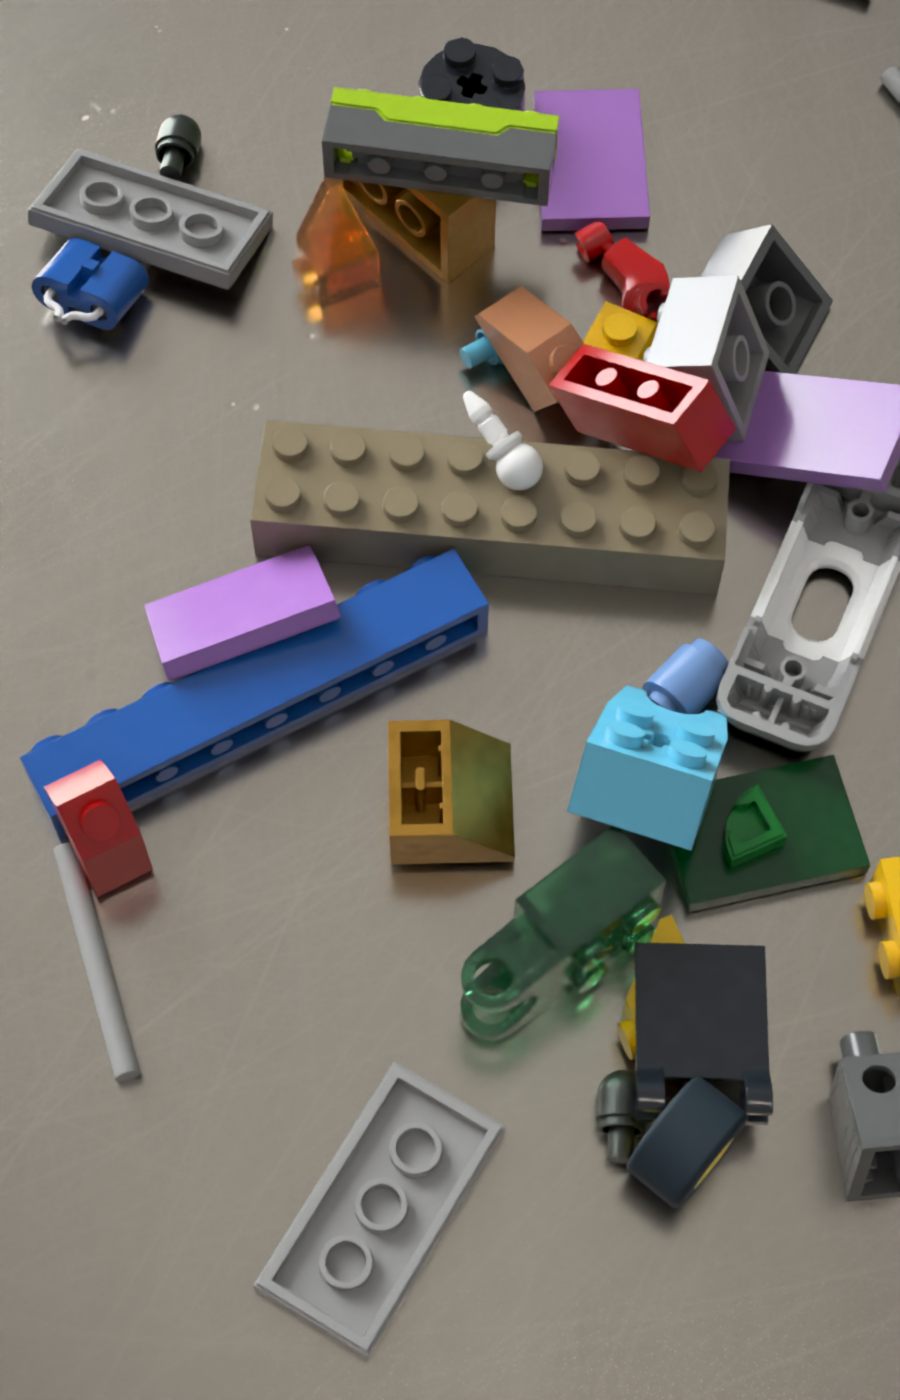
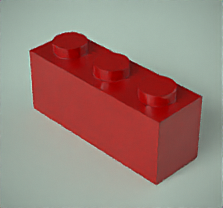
M583 344L548 385L577 432L698 472H702L736 430L710 380Z

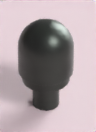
M176 114L168 117L160 127L155 144L156 157L161 163L160 175L177 181L181 177L182 170L189 168L195 162L201 143L200 127L194 119L187 115Z
M617 1070L608 1074L601 1081L597 1092L596 1121L599 1123V1131L608 1135L607 1160L613 1163H628L629 1158L634 1152V1137L643 1135L645 1126L648 1125V1122H635V1073L629 1070Z

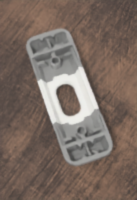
M900 458L885 492L807 483L747 625L744 627L719 685L716 699L718 709L733 727L796 752L816 750L827 744L832 737L900 571ZM830 568L840 571L850 579L853 586L852 596L834 636L819 642L809 640L799 635L793 628L792 614L811 573L818 569Z

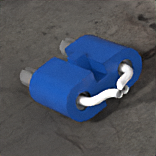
M71 238L35 277L31 287L37 300L47 308L55 311L53 316L55 321H61L62 324L66 325L71 320H80L94 327L109 330L118 324L148 287L149 276L147 269L151 265L114 251L107 258L101 257V246L83 239Z

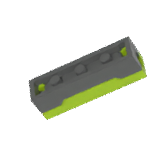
M334 87L322 137L324 177L548 207L557 155L559 116L542 114L536 111L487 107L475 103L464 104L432 100L421 96L409 97L372 92L366 89L354 90Z

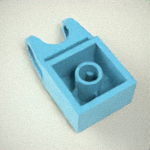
M630 685L625 686L606 704L586 741L567 812L691 851L707 809L728 740L727 718L721 713L712 710H705L701 714L674 712L652 702L647 697L645 690Z

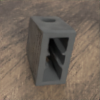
M858 1031L850 1033L839 1042L843 1059L838 1062L829 1095L846 1201L900 1196V1052L882 1054L878 1035L874 1032Z

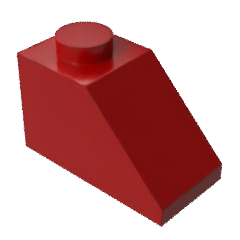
M101 759L44 787L96 897L153 870L142 834L118 782Z

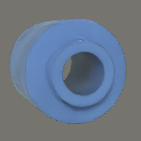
M697 638L691 644L680 645L649 677L642 688L647 692V697L652 702L665 709L683 714H699L718 694L720 682L729 662L716 646L704 639Z

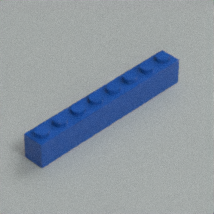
M453 548L439 556H424L414 562L408 571L387 581L375 580L366 584L355 596L337 604L341 617L335 621L196 671L174 683L164 682L157 684L147 690L141 699L118 710L113 708L103 710L91 717L83 727L64 736L54 735L39 741L30 752L20 756V760L28 780L59 840L67 838V835L44 787L101 759L116 778L130 807L487 632L489 603L455 549Z

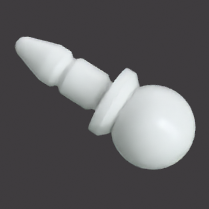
M466 391L463 395V400L469 418L474 424L478 425V430L487 443L493 446L485 455L489 460L496 461V473L499 480L512 490L522 491L533 487L540 480L543 473V461L538 451L528 444L521 443L522 434L519 430L508 435L507 428L497 415H493V409L489 403L474 392Z

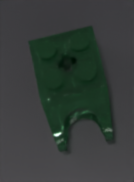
M611 826L515 899L514 919L485 941L466 959L461 972L463 995L460 1001V1011L463 1023L475 1036L486 1040H500L511 1035L574 988L579 993H583L593 987L607 973L609 968L606 963L624 950L628 955H632L635 953V942L648 943L652 939L657 916L662 911L660 904L666 880L620 828ZM489 964L482 973H480L475 979H473L476 971L480 967ZM494 992L498 993L499 995L490 996L484 993ZM474 1005L478 1010L488 1013L503 1012L510 1009V1012L503 1021L496 1024H487L475 1016L472 1006Z

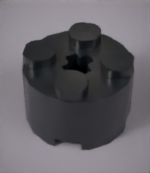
M461 37L448 41L444 46V50L437 53L423 67L418 81V96L427 99L464 104L475 103L487 107L525 111L526 88L524 69L520 60L508 56L497 48L474 44L467 38Z

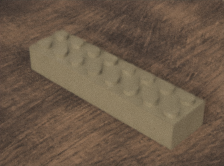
M265 420L250 517L255 555L276 557L310 544L317 560L409 568L414 562L424 556H439L454 548L471 574L717 595L725 563L730 459L713 457L702 472H698L634 450L522 441L521 443L532 446L540 454L543 461V473L540 480L533 487L517 491L506 487L499 480L496 473V461L489 460L485 455L493 446L488 444L484 438Z

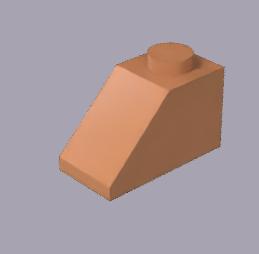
M520 286L474 317L530 407L536 412L558 402L548 385L584 343L572 323L526 288Z

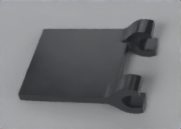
M635 942V1122H655L665 1109V1081H690L695 1077H700L708 1082L739 1083L741 1085L740 1108L745 1111V1115H748L745 1125H767L768 1116L773 1114V1090L769 1072L765 946Z

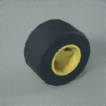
M695 1077L678 1092L646 1132L629 1158L627 1170L671 1207L678 1208L694 1194L716 1167L744 1128L748 1115H745V1111L708 1081Z

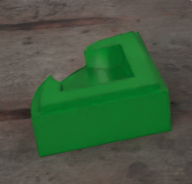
M758 784L748 789L738 798L727 818L723 832V851L729 868H733L778 848L786 842L787 834Z

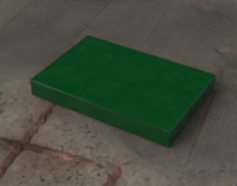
M834 755L716 779L692 850L669 844L688 912L867 873L870 868V862ZM758 784L787 834L786 842L778 848L733 868H729L723 851V832L727 818L738 798L748 789Z

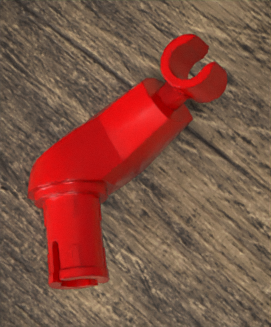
M602 222L591 223L577 231L575 237L579 242H577L576 247L587 263L604 254L602 269L622 293L621 308L657 322L659 307L663 302H666L670 289L669 278L664 264L626 237L614 245L609 230Z

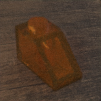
M324 177L296 234L298 259L292 260L293 273L300 289L303 292L310 290L320 309L380 287L379 253L339 179Z

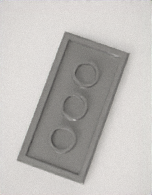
M76 149L29 207L28 224L67 238L83 239L101 246V249L110 252L114 251L132 259L229 290L273 227V211Z
M394 1061L253 1285L254 1290L366 1360H369L504 1135L505 1126Z

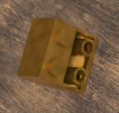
M450 719L388 721L391 864L515 862L511 744Z

